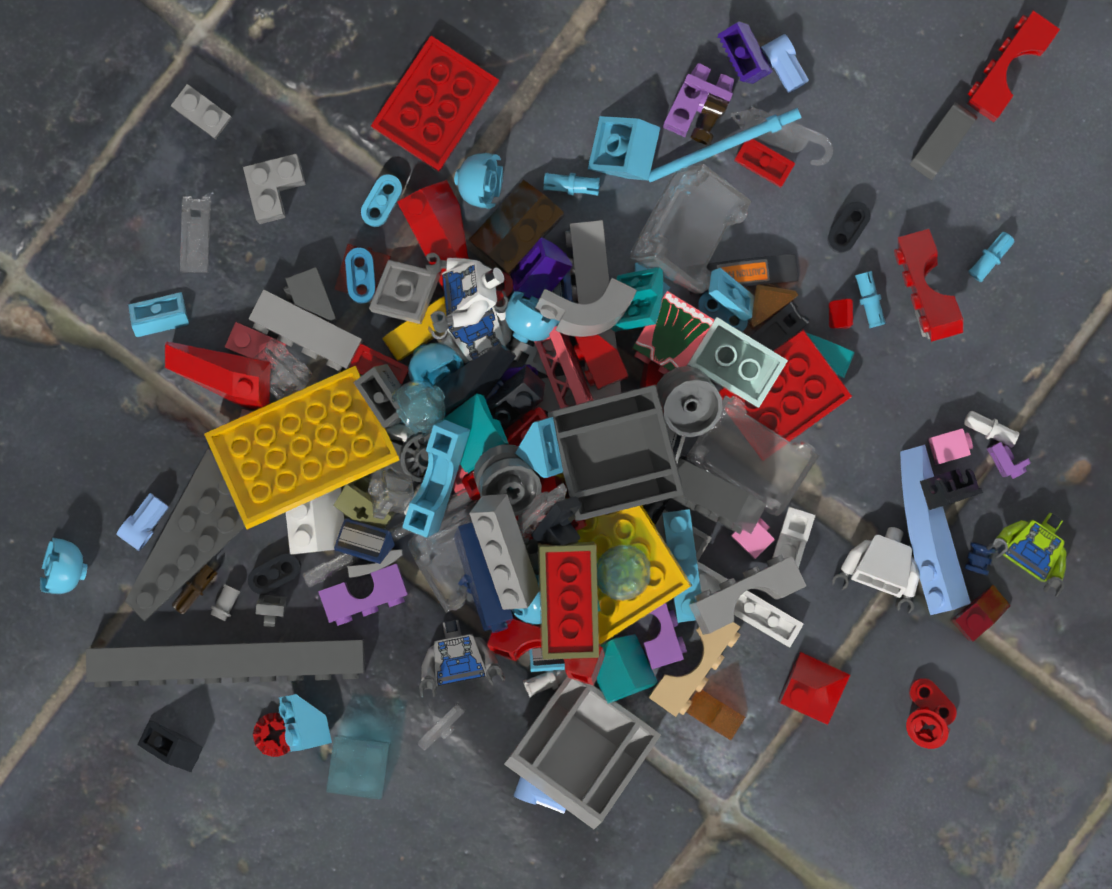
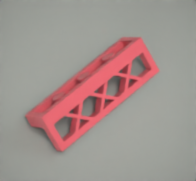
M556 326L550 332V336L547 339L534 341L560 408L570 406L566 404L564 399L568 388L571 389L576 404L594 400L568 335L555 331ZM552 340L556 350L555 357L546 353L543 342ZM558 362L561 363L567 378L565 382L558 380L554 372Z

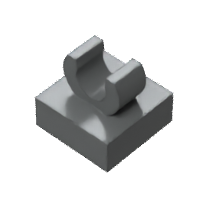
M259 595L256 603V614L264 615V626L275 627L277 616H284L287 607V597Z

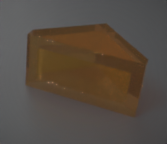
M756 285L752 318L750 319L749 326L753 330L799 295L794 290Z
M703 690L700 692L696 691L691 699L692 704L686 711V713L729 740L733 739L746 718Z

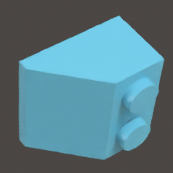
M600 116L588 169L627 179L649 180L660 127L637 118Z

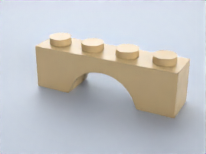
M732 622L705 635L702 634L698 626L696 631L703 644V653L698 665L691 672L681 676L664 674L648 697L675 717L678 713L684 715L692 704L689 698L695 690L700 692L709 680L705 677L711 668L716 670L723 661L724 656L721 655L727 645L732 648L741 634L737 632L740 626Z

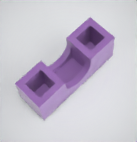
M394 564L371 572L374 589L370 596L364 599L354 597L349 591L347 582L318 591L329 623L336 621L337 626L353 621L351 616L353 614L362 612L364 617L378 612L377 606L388 602L389 607L405 602L403 597L409 595L399 565Z
M665 603L649 613L656 616L660 622L658 635L651 640L643 642L652 669L683 660L682 653L687 652L682 636L677 638L674 627L678 626L674 610L668 611Z

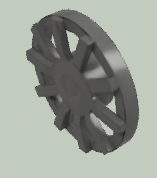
M429 431L411 435L400 448V466L410 479L417 482H423L425 477L424 470L428 467L429 458L426 448L431 435ZM420 438H424L422 446L418 442ZM413 442L417 447L416 450L409 448ZM405 453H412L413 457L405 458ZM415 461L409 469L406 468L405 463ZM417 467H420L419 476L412 474Z

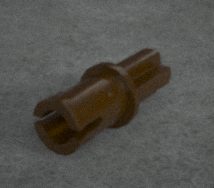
M207 564L203 566L189 582H186L187 586L174 600L172 607L179 613L185 614L199 595H204L202 592L218 573Z

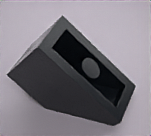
M151 720L148 721L137 744L166 764L192 772L203 749L202 746L191 739Z

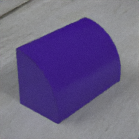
M540 238L510 274L514 291L524 293L523 296L529 299L531 296L540 299L544 289L552 292L573 267L571 261L558 246L546 239Z

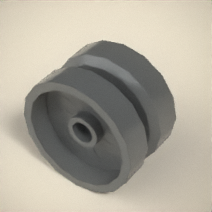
M690 366L674 368L664 374L657 383L656 387L666 424L678 435L686 437L703 435L711 430L719 421L723 410L722 397L709 377L698 368Z
M499 445L490 448L480 456L475 464L473 476L481 497L507 494L514 515L518 516L527 512L536 504L541 494L542 485L537 472L515 454L518 446Z

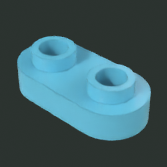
M383 175L374 184L361 208V216L369 226H381L389 218L402 194V185L397 177ZM387 185L393 186V193L385 194L384 187ZM379 209V217H371V210Z

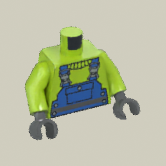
M1049 513L1041 525L1034 520H1020L1003 528L993 542L987 545V550H990L992 547L998 550V555L995 558L998 559L1003 555L1041 582H1046L1049 579L1043 588L1045 592L1050 587H1053L1056 590L1055 596L1058 597L1064 589L1063 578L1066 570V550L1063 545L1065 541L1055 535L1063 521L1054 514Z

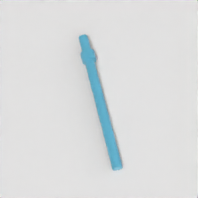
M795 108L779 116L774 114L767 117V121L655 168L650 171L649 182L651 183L767 132H777L782 129L781 126L802 118L798 108Z

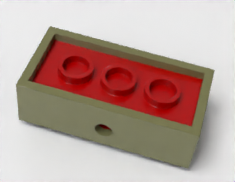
M571 542L565 545L538 543L542 659L599 658L595 542Z

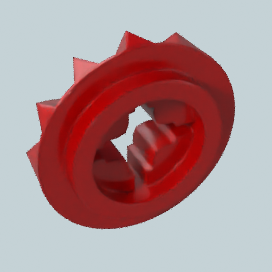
M929 707L925 709L917 708L910 714L906 722L909 737L923 748H939L948 739L950 728L947 726V719H943L939 711H931ZM925 723L927 725H935L932 731L930 729H922Z
M280 713L264 715L257 721L254 727L253 738L255 746L262 754L271 757L287 754L290 751V746H288L285 740L286 731L282 732L279 736L281 746L274 739L264 740L270 734V726L268 724L275 730H282L285 728L284 719Z

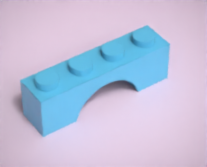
M447 420L433 425L426 448L429 458L427 471L420 489L409 504L402 528L426 538L439 532L470 433L469 429Z

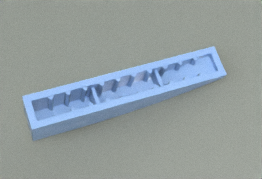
M921 445L901 451V477L908 532L930 615L951 611L971 604L943 506L929 510L920 481L934 477L926 446Z

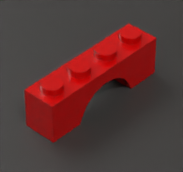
M1034 10L1028 17L1023 14L1014 27L1018 30L1014 38H1006L999 48L1002 55L997 61L992 58L983 71L987 75L983 82L976 81L968 92L971 99L967 104L992 122L998 119L1013 97L1006 80V73L1010 62L1022 55L1041 56L1060 30Z
M930 229L898 237V249H894L895 258L898 265L903 264L905 270L902 272L906 287H911L913 291L911 301L914 309L920 310L921 317H919V322L923 333L928 332L931 342L963 333V317L955 296L937 293L925 281L928 273L938 265V251Z
M512 615L513 620L510 624H507L508 628L500 632L491 633L487 645L489 650L493 651L496 655L517 661L530 649L541 647L540 624L531 625L524 623L515 615ZM599 644V658L564 659L568 678L594 686L605 657L603 647H600Z

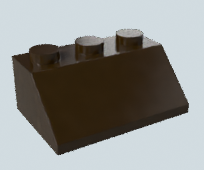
M523 179L472 235L469 241L503 272L510 276L540 238L544 239L564 217V212L542 192Z

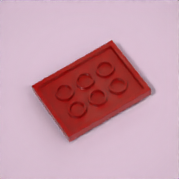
M430 36L371 124V128L440 172L498 85L499 79L433 36Z
M804 329L773 351L788 361L759 408L724 387L718 391L722 397L723 408L763 461L852 397V394Z

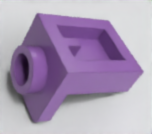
M999 442L987 448L1002 477L1010 475L1014 479L1027 472L1025 466L1031 463L1029 458L1014 465L1012 463L1014 456L1007 445L1003 446Z

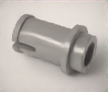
M224 584V588L215 606H211L213 609L211 615L226 621L227 617H231L229 613L240 591Z

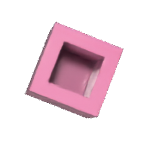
M963 428L928 439L935 465L971 455L969 449H973L969 433H964Z

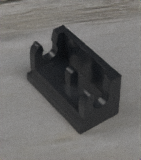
M970 468L965 470L968 477L967 483L963 481L959 469L920 481L928 509L932 510L983 493L982 488L978 486L974 472Z

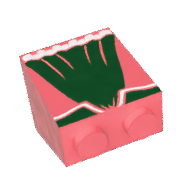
M667 291L662 299L656 324L645 326L632 349L637 351L634 356L646 364H649L650 361L660 366L658 371L662 374H666L674 368L687 366L713 324L714 319Z

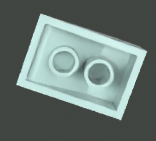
M716 317L687 366L698 368L713 382L759 408L788 360Z

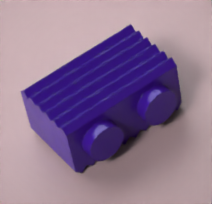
M737 22L718 34L717 38H721L720 43H723L722 47L726 48L727 57H730V62H733L732 66L736 67L735 71L738 72L737 76L740 77V81L754 84L773 72L748 24Z

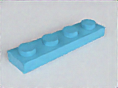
M690 509L662 513L666 544L692 584L690 588L674 597L677 623L694 621L696 619L689 604L696 601L694 596L701 593Z

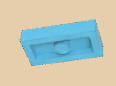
M721 268L713 270L711 272L709 294L742 321L751 319L754 295Z

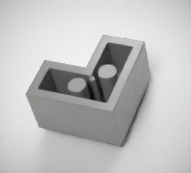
M297 154L243 167L256 221L259 224L286 218L279 191L306 185Z

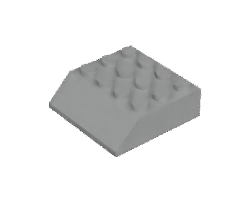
M566 676L504 765L588 826L595 829L602 823L661 734L614 701L607 704L602 691L595 686Z

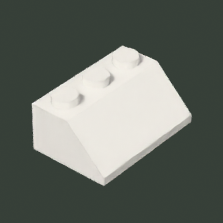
M341 487L286 512L290 554L335 550L334 546L345 520L344 514L333 506L342 492Z

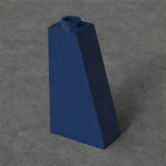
M473 523L458 526L453 539L483 630L491 629L492 633L503 631L508 628L507 624H510L513 620L511 609H502Z

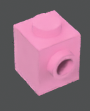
M759 518L752 534L742 530L741 534L733 532L730 535L753 559H756L775 540L767 532L770 527L761 518Z

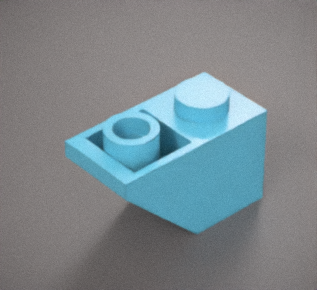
M296 694L279 697V712L284 719L286 728L285 740L288 746H290L291 752L332 743L325 714Z

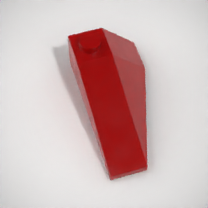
M447 180L422 188L397 201L425 256L429 253H435L439 256L440 260L447 261V258L469 259L460 204ZM429 262L430 265H434V264L436 263V262ZM442 269V270L439 272L440 278H439L438 281H439L440 285L442 286V288H443L442 273L445 272L446 269Z
M168 341L165 343L166 369L241 407L258 410L270 404L271 362Z

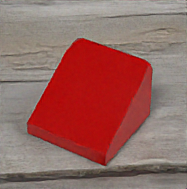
M842 299L829 302V327L831 329H849L853 325V300Z

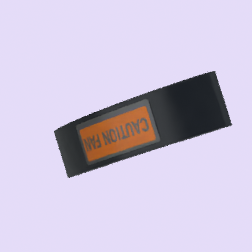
M795 254L745 258L686 267L690 295L708 292L711 272L718 268L724 270L743 287L798 282Z

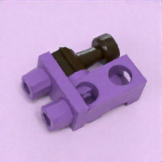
M698 63L691 75L687 74L664 122L663 128L686 137L694 116L698 111L704 114L700 128H694L690 137L698 143L709 146L714 138L710 132L717 119L724 115L733 93L731 91L734 79L721 74L716 86L708 83L706 80L711 69Z

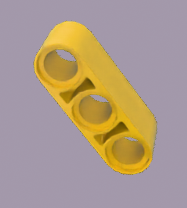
M445 297L428 306L422 324L406 321L383 337V341L398 362L412 354L419 346L427 344L434 339L428 330L430 326L433 331H436L433 327L434 322H432L431 314L435 311H442L446 315Z

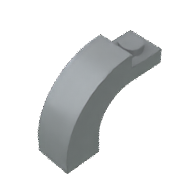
M612 278L599 300L590 304H576L544 289L535 310L548 319L559 321L555 331L570 336H593L609 330L622 318L637 290Z

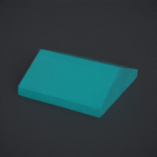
M636 634L612 639L600 646L603 647L605 657L596 680L607 704L658 684Z

